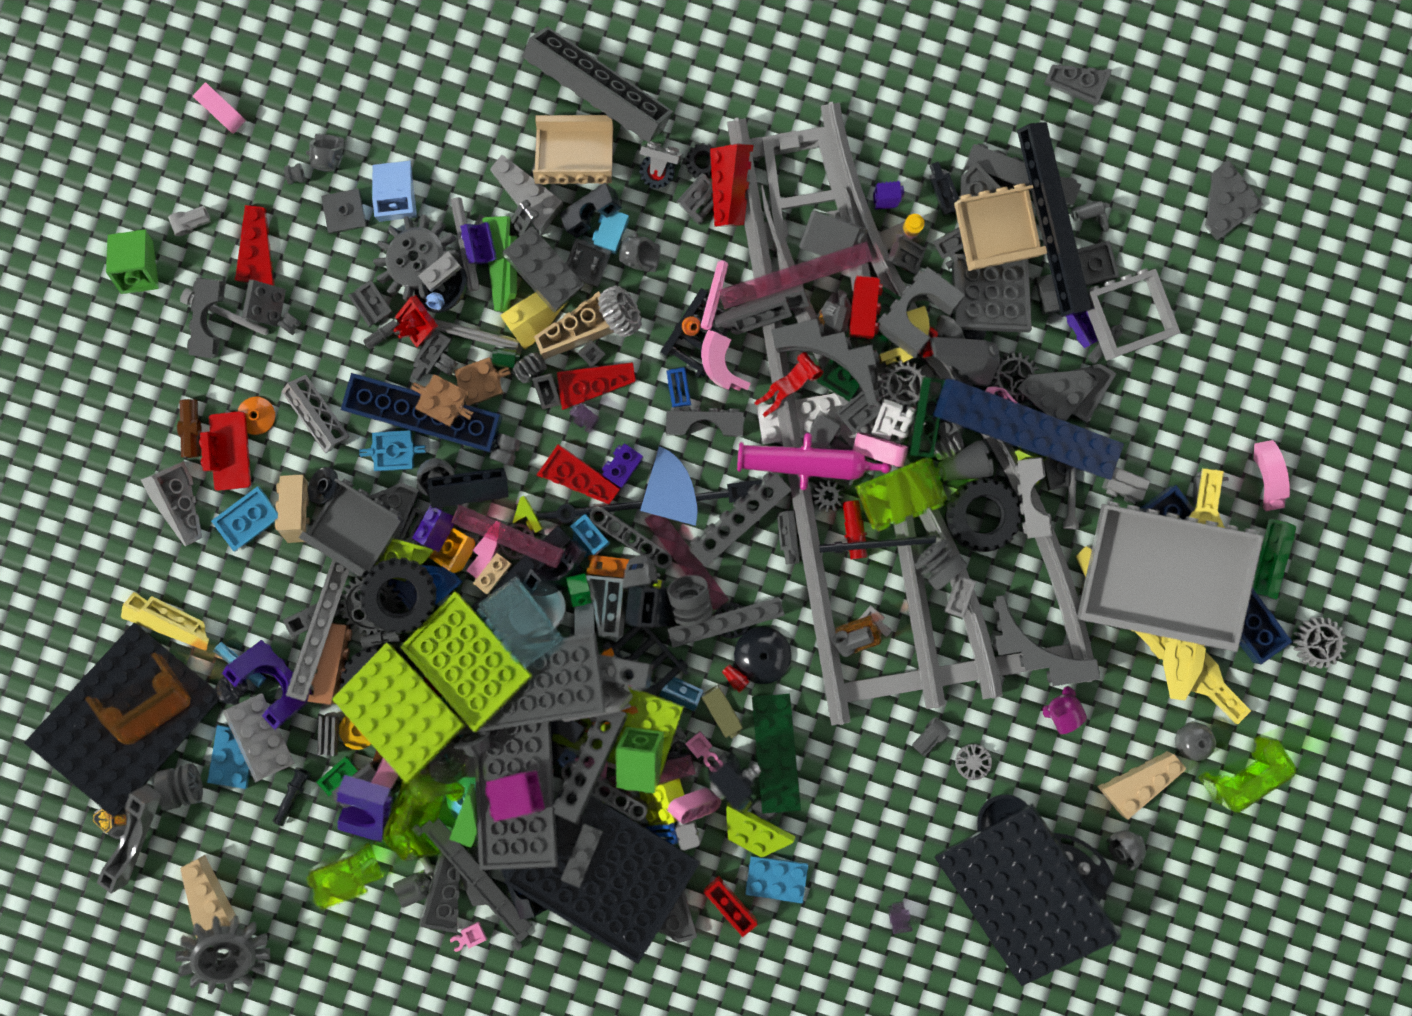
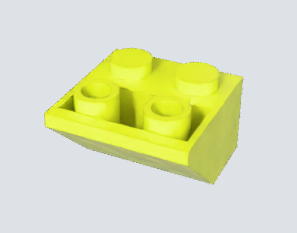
M680 778L659 782L655 793L639 791L640 799L644 800L648 805L646 819L649 826L678 821L668 812V806L674 799L684 796Z

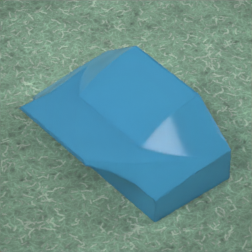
M586 514L571 525L573 541H577L587 552L584 557L597 555L610 544Z

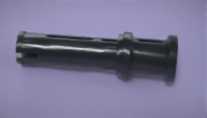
M295 768V775L292 781L288 782L287 793L272 820L279 826L285 825L297 797L304 792L303 787L307 779L312 775L303 768Z

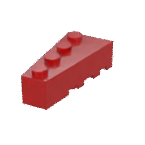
M733 144L710 149L715 227H734L744 225L747 206L745 192L749 189L747 174L748 170H751L752 162L749 161L750 152H753L754 145Z

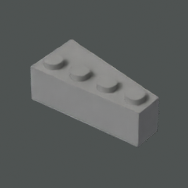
M501 155L490 168L492 174L517 206L526 199L531 203V208L539 213V217L532 225L542 235L563 209V202L541 184H535L531 176L504 155Z

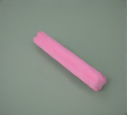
M724 260L718 261L701 322V328L704 330L712 329L728 269V263Z

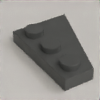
M1052 65L1044 85L1096 106L1112 69L1098 70L1095 68L1085 69L1076 68L1075 66Z

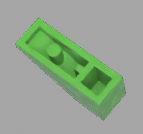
M472 783L466 793L449 839L468 847H472L474 840L478 841L475 785Z

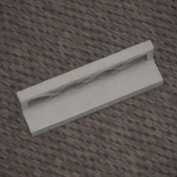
M307 375L286 384L281 392L324 453L331 451L335 445L350 437ZM304 382L308 388L307 392L301 390L297 384ZM309 399H315L319 403L318 407L311 405ZM321 413L329 417V423L320 418ZM331 430H337L341 437L335 439Z

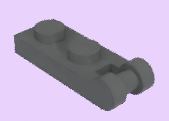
M527 199L519 204L510 220L509 234L511 236L519 238L539 217V213L531 208V203Z

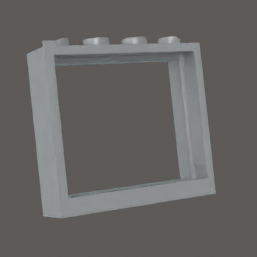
M1146 268L1136 272L1137 275L1134 277L1129 274L1121 277L1120 282L1116 283L1115 280L1105 283L1103 288L1099 289L1098 286L1088 289L1092 310L1087 312L1106 361L1181 333L1156 269L1148 271ZM1145 279L1165 331L1117 348L1097 296Z

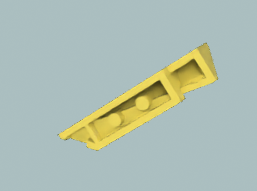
M135 592L123 604L121 614L123 619L204 651L207 650L209 638L206 636L203 621L153 596L147 601Z

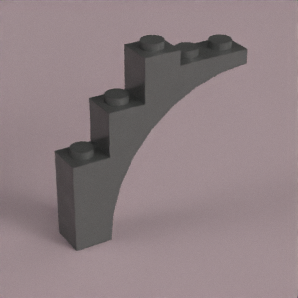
M817 319L771 330L777 353L807 351L823 355L837 362L858 382L866 396L869 408L877 407L876 402L880 401L878 389L873 390L872 383L876 382L874 372L869 370L877 368L876 362H879L877 350L873 351L872 345L848 350L852 348L850 337L846 338L844 332L824 336L823 324H819Z
M997 596L996 601H993L995 612H999L1000 620H997L998 630L1003 633V635L995 636L996 640H993L994 651H998L999 655L1022 652L1019 658L1021 667H1025V671L1049 667L1050 671H1046L1048 683L1052 682V686L1099 680L1101 678L1097 659L1080 660L1066 658L1038 646L1025 635L1015 622L1009 610L1006 596Z

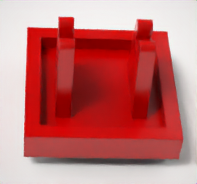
M416 295L410 297L395 316L399 322V325L394 329V332H400L398 338L409 337L417 348L422 346L438 327Z

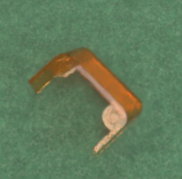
M152 654V657L162 670V672L154 677L152 682L157 694L124 716L117 708L109 707L104 709L97 698H86V701L101 723L123 744L130 745L137 742L187 708L190 704V696L162 655Z

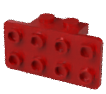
M239 411L210 415V432H201L199 440L202 450L201 465L203 471L213 472L214 489L217 491L249 488L251 486L246 413Z

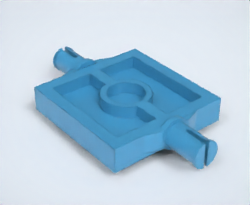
M411 430L372 433L373 442L371 448L359 450V452H367L359 453L360 457H372L374 471L414 469L413 458L415 453H426V446H414Z

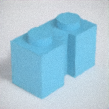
M617 211L606 218L601 214L599 218L601 225L599 230H595L592 237L594 245L617 254L622 236L629 222V215Z

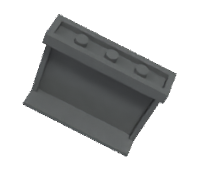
M336 478L334 481L338 483L335 494L326 502L308 533L302 531L299 538L358 576L365 578L370 570L378 564L404 522V519L399 517L401 513L390 507L388 510L383 507L385 503L377 498H374V500L368 497L369 493L359 488L357 491L352 488L354 484L345 478L343 481Z

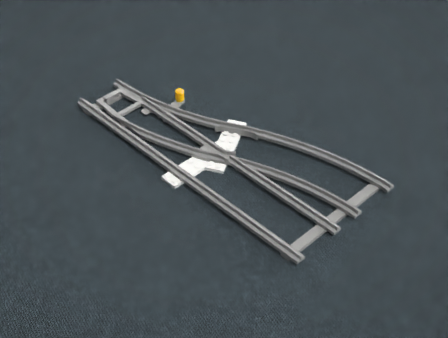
M829 102L828 105L820 107L824 127L780 133L766 137L749 139L746 118H735L733 121H727L730 145H754L753 152H750L749 158L752 164L751 170H748L747 174L749 189L745 192L747 206L744 225L757 298L776 290L767 241L774 240L776 245L781 286L783 287L801 280L785 239L788 236L786 221L783 220L782 210L835 201L838 210L827 213L868 229L867 240L861 248L858 262L855 266L848 265L852 290L854 291L856 276L870 277L869 259L877 278H880V284H883L884 287L902 298L904 296L902 292L906 287L894 264L887 260L889 256L887 250H890L893 243L897 241V234H902L909 239L916 238L924 228L925 222L921 215L911 214L904 222L880 233L878 232L853 162L840 103L833 104V102ZM819 148L831 190L780 199L775 155ZM765 157L772 211L771 218L763 185H761L764 210L768 222L763 220L753 159ZM808 296L809 306L792 309L798 323L817 319ZM915 302L910 305L907 312L918 308ZM781 320L762 326L772 384L790 373L787 352L777 353L771 331L772 329L782 327ZM813 353L823 371L830 359ZM918 354L916 357L925 363L921 367V375L927 374L929 378L942 380L952 379L974 387L968 376H961L958 374V369L953 366L948 367L935 358L934 354L928 358H923L922 354ZM876 362L877 368L869 370L874 372L876 382L872 383L873 390L882 387L877 384V381L883 380L879 375L885 373L886 363L880 364V362ZM914 381L912 386L916 394V383ZM907 382L902 383V387L899 391L904 390L905 384ZM930 382L929 391L935 396L940 392L941 383ZM890 384L891 392L894 390L893 384ZM860 386L856 390L851 400L863 391ZM779 390L774 394L775 400ZM878 392L879 397L883 395V392ZM793 393L784 398L780 407L765 418L762 414L773 404L758 406L756 408L762 443L765 445L782 442L783 447L801 448L803 446L801 438H804L806 433H810V426L821 410L840 421V436L848 445L853 447L857 433L853 435L836 414L849 402L836 394L795 400ZM899 395L896 397L901 401H911L908 397L906 398L903 395ZM880 399L877 402L882 406L884 399ZM878 415L858 432L879 437L871 434ZM897 420L895 426L900 427L903 422ZM981 434L1004 472L1014 494L1018 497L1019 504L1023 503L1022 495L1018 494V484L1021 483L1020 476H1016L1015 472L1018 458L1013 446ZM891 435L889 441L902 444L896 440V435ZM906 458L904 467L891 465L892 469L889 473H885L896 539L916 537L911 501L928 535H935L936 543L946 539L948 543L943 550L949 546L953 547L948 555L950 558L956 554L960 555L938 508L909 460ZM788 474L831 725H843L844 723L851 722L847 702L923 690L926 709H936L946 706L942 686L979 680L982 699H994L1003 696L999 676L1027 672L1025 667H1021L1019 656L1022 655V652L994 656L975 590L972 593L963 618L974 660L939 666L924 578L920 573L922 567L919 569L914 567V564L920 557L918 545L897 547L919 670L844 683L839 652L832 643L835 629L822 554L819 552L820 542L809 479L807 489L801 490V477L796 474ZM1034 487L1032 493L1033 501L1038 509L1046 513ZM1053 529L1052 536L1035 537L1057 598L1069 644L1044 649L1066 658L1094 659L1085 621L1077 617L1080 606L1077 592ZM964 567L958 575L970 579L966 567ZM954 577L950 581V585L952 588L956 580V577Z

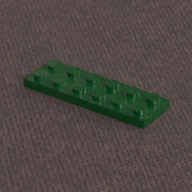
M884 286L882 288V295H878L877 303H881L880 314L876 315L877 323L884 313L889 314L892 310L890 307L896 299H901L900 296ZM849 331L845 335L846 338L849 337ZM879 331L878 334H874L873 339L850 337L852 348L848 350L872 345L873 351L877 350L879 356L889 339ZM831 359L824 368L822 376L816 381L847 402L851 400L860 386L845 368Z
M790 693L753 696L752 708L757 763L761 770L759 773L762 814L801 811Z

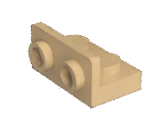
M496 553L473 584L487 595L490 594L511 567V563Z

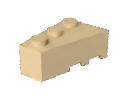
M303 475L280 476L276 487L279 501H276L278 519H275V529L287 543L304 542L299 536L302 531L306 532V524H310V518H306V508L309 506L308 481Z

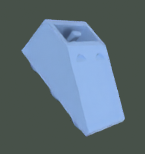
M411 161L372 165L374 217L379 222L400 220L406 216L417 218Z

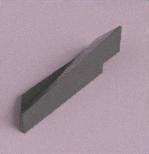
M797 280L715 316L716 327L722 326L730 329L731 333L738 335L791 317L792 309L809 306L802 280Z

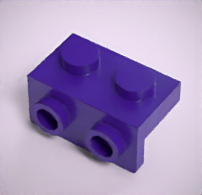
M488 222L479 225L464 224L460 226L468 264L482 265L497 259Z
M1087 311L1077 315L1066 316L1068 325L1074 330L1077 335V341L1084 348L1098 341Z

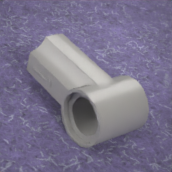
M204 206L188 212L173 213L168 217L175 236L187 235L192 231L191 229L211 222L209 213Z

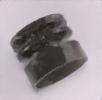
M459 735L455 736L428 764L431 777L439 783L452 784L460 781L470 769L471 762L469 756L462 748H455V745L461 739Z

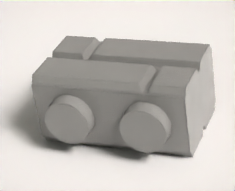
M1116 467L1112 479H1105L1102 488L1107 490L1106 494L1114 497L1120 495L1125 497L1124 501L1135 504V502L1143 501L1150 480Z
M693 820L685 824L677 821L675 830L679 838L681 850L699 846L700 835L696 821Z

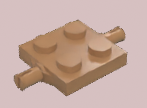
M490 357L454 370L458 387L469 392L465 400L468 406L504 394L500 378L511 374L509 368L497 371Z
M435 374L425 387L416 382L413 383L414 386L411 389L421 394L420 400L415 407L418 411L449 427L452 426L454 420L459 415L469 420L472 418L471 416H473L474 412L464 408V402L469 395V392Z

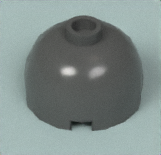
M431 458L423 462L417 470L416 481L419 490L428 496L427 478L455 475L452 466L440 458Z
M1188 722L1177 731L1175 746L1184 758L1192 761H1203L1214 753L1216 737L1213 731L1206 725L1198 722Z
M1123 830L1114 833L1107 839V842L1110 843L1108 850L1112 857L1120 865L1124 863L1128 866L1127 870L1133 871L1144 861L1146 849L1144 840L1140 835Z

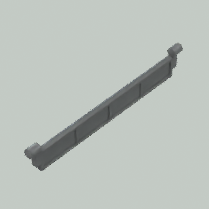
M439 818L433 823L429 819L421 827L418 824L413 826L411 830L418 837L424 832L505 924L516 937L511 944L517 951L523 947L521 941L529 935L527 930L532 926L527 919L520 920L515 905L484 870L479 869V864L464 846L449 840L451 831Z

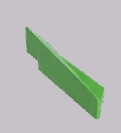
M510 216L485 217L482 219L483 223L488 222L490 225L497 257L496 260L488 262L494 310L499 312H506L510 309V299H515L517 294V271L503 256V251L517 239V236H509Z

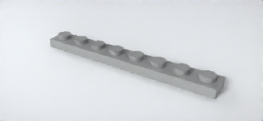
M333 559L286 696L306 701L349 573V569Z

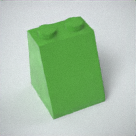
M146 229L108 235L106 274L121 294L159 289L153 240Z
M626 727L616 748L617 788L642 791L644 793L656 792L660 781L664 732Z

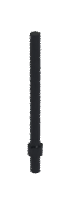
M936 536L851 543L839 541L834 542V544L819 545V552L843 553V551L932 544L936 543Z

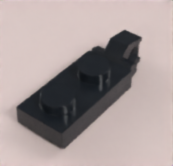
M939 161L935 162L930 166L932 175L929 176L943 216L956 212L954 203L959 200L950 174L947 173L946 169L942 171Z

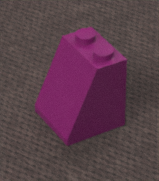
M537 771L525 772L486 782L485 791L490 799L491 806L489 810L494 822L545 810Z

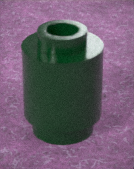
M493 349L492 364H496L497 367L514 368L521 359V354L518 353L517 349Z

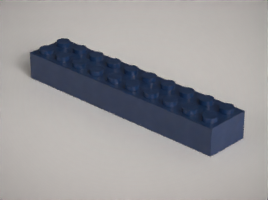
M952 379L945 380L933 416L1108 480L1112 479L1124 443Z
M1177 485L1169 486L1139 508L1142 512H1147V509L1159 511L1158 515L1166 516L1167 513L1179 515L1178 519L1186 520V516L1189 517L1194 510ZM1252 588L1239 645L1253 663L1262 665L1292 643V640Z

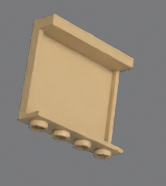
M536 115L535 170H533L535 184L612 183L613 119L607 115Z
M1018 184L1014 186V189L1010 190L1007 187L996 189L995 193H990L987 190L979 192L978 196L974 197L971 194L960 196V200L954 203L968 271L1047 254L1046 246H1040L1029 190L1033 188V185Z

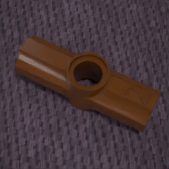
M179 400L180 421L177 423V433L181 439V458L199 457V437L202 432L201 422L198 420V400Z

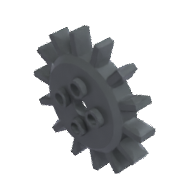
M422 214L419 227H414L413 221L406 216L404 217L406 230L400 233L390 225L388 230L394 236L390 244L385 241L377 242V245L387 251L384 258L373 259V263L379 267L386 266L387 271L376 278L382 284L392 278L394 279V282L387 290L392 296H395L403 286L405 287L403 293L405 301H408L413 296L414 290L418 289L421 298L427 301L426 296L429 295L427 287L418 275L447 253L446 246L457 240L452 233L445 235L441 239L438 237L446 227L440 220L437 221L430 231L428 230L430 218ZM449 250L455 259L460 258V254L456 250ZM418 252V258L415 261H411V255ZM443 283L437 288L442 292L445 290Z
M235 915L231 920L230 926H220L218 916H213L212 929L207 931L200 924L196 923L194 924L196 940L184 935L180 939V946L190 950L176 951L175 962H189L179 966L178 975L182 977L194 972L195 975L190 979V987L194 988L204 980L208 982V994L214 992L216 984L226 983L228 993H233L234 981L239 979L249 987L252 985V977L249 974L250 970L260 974L265 972V964L255 960L270 959V948L256 949L267 944V934L252 938L251 936L256 932V923L252 922L242 930L238 928L239 918ZM221 949L228 950V952L225 954L219 953L218 951Z

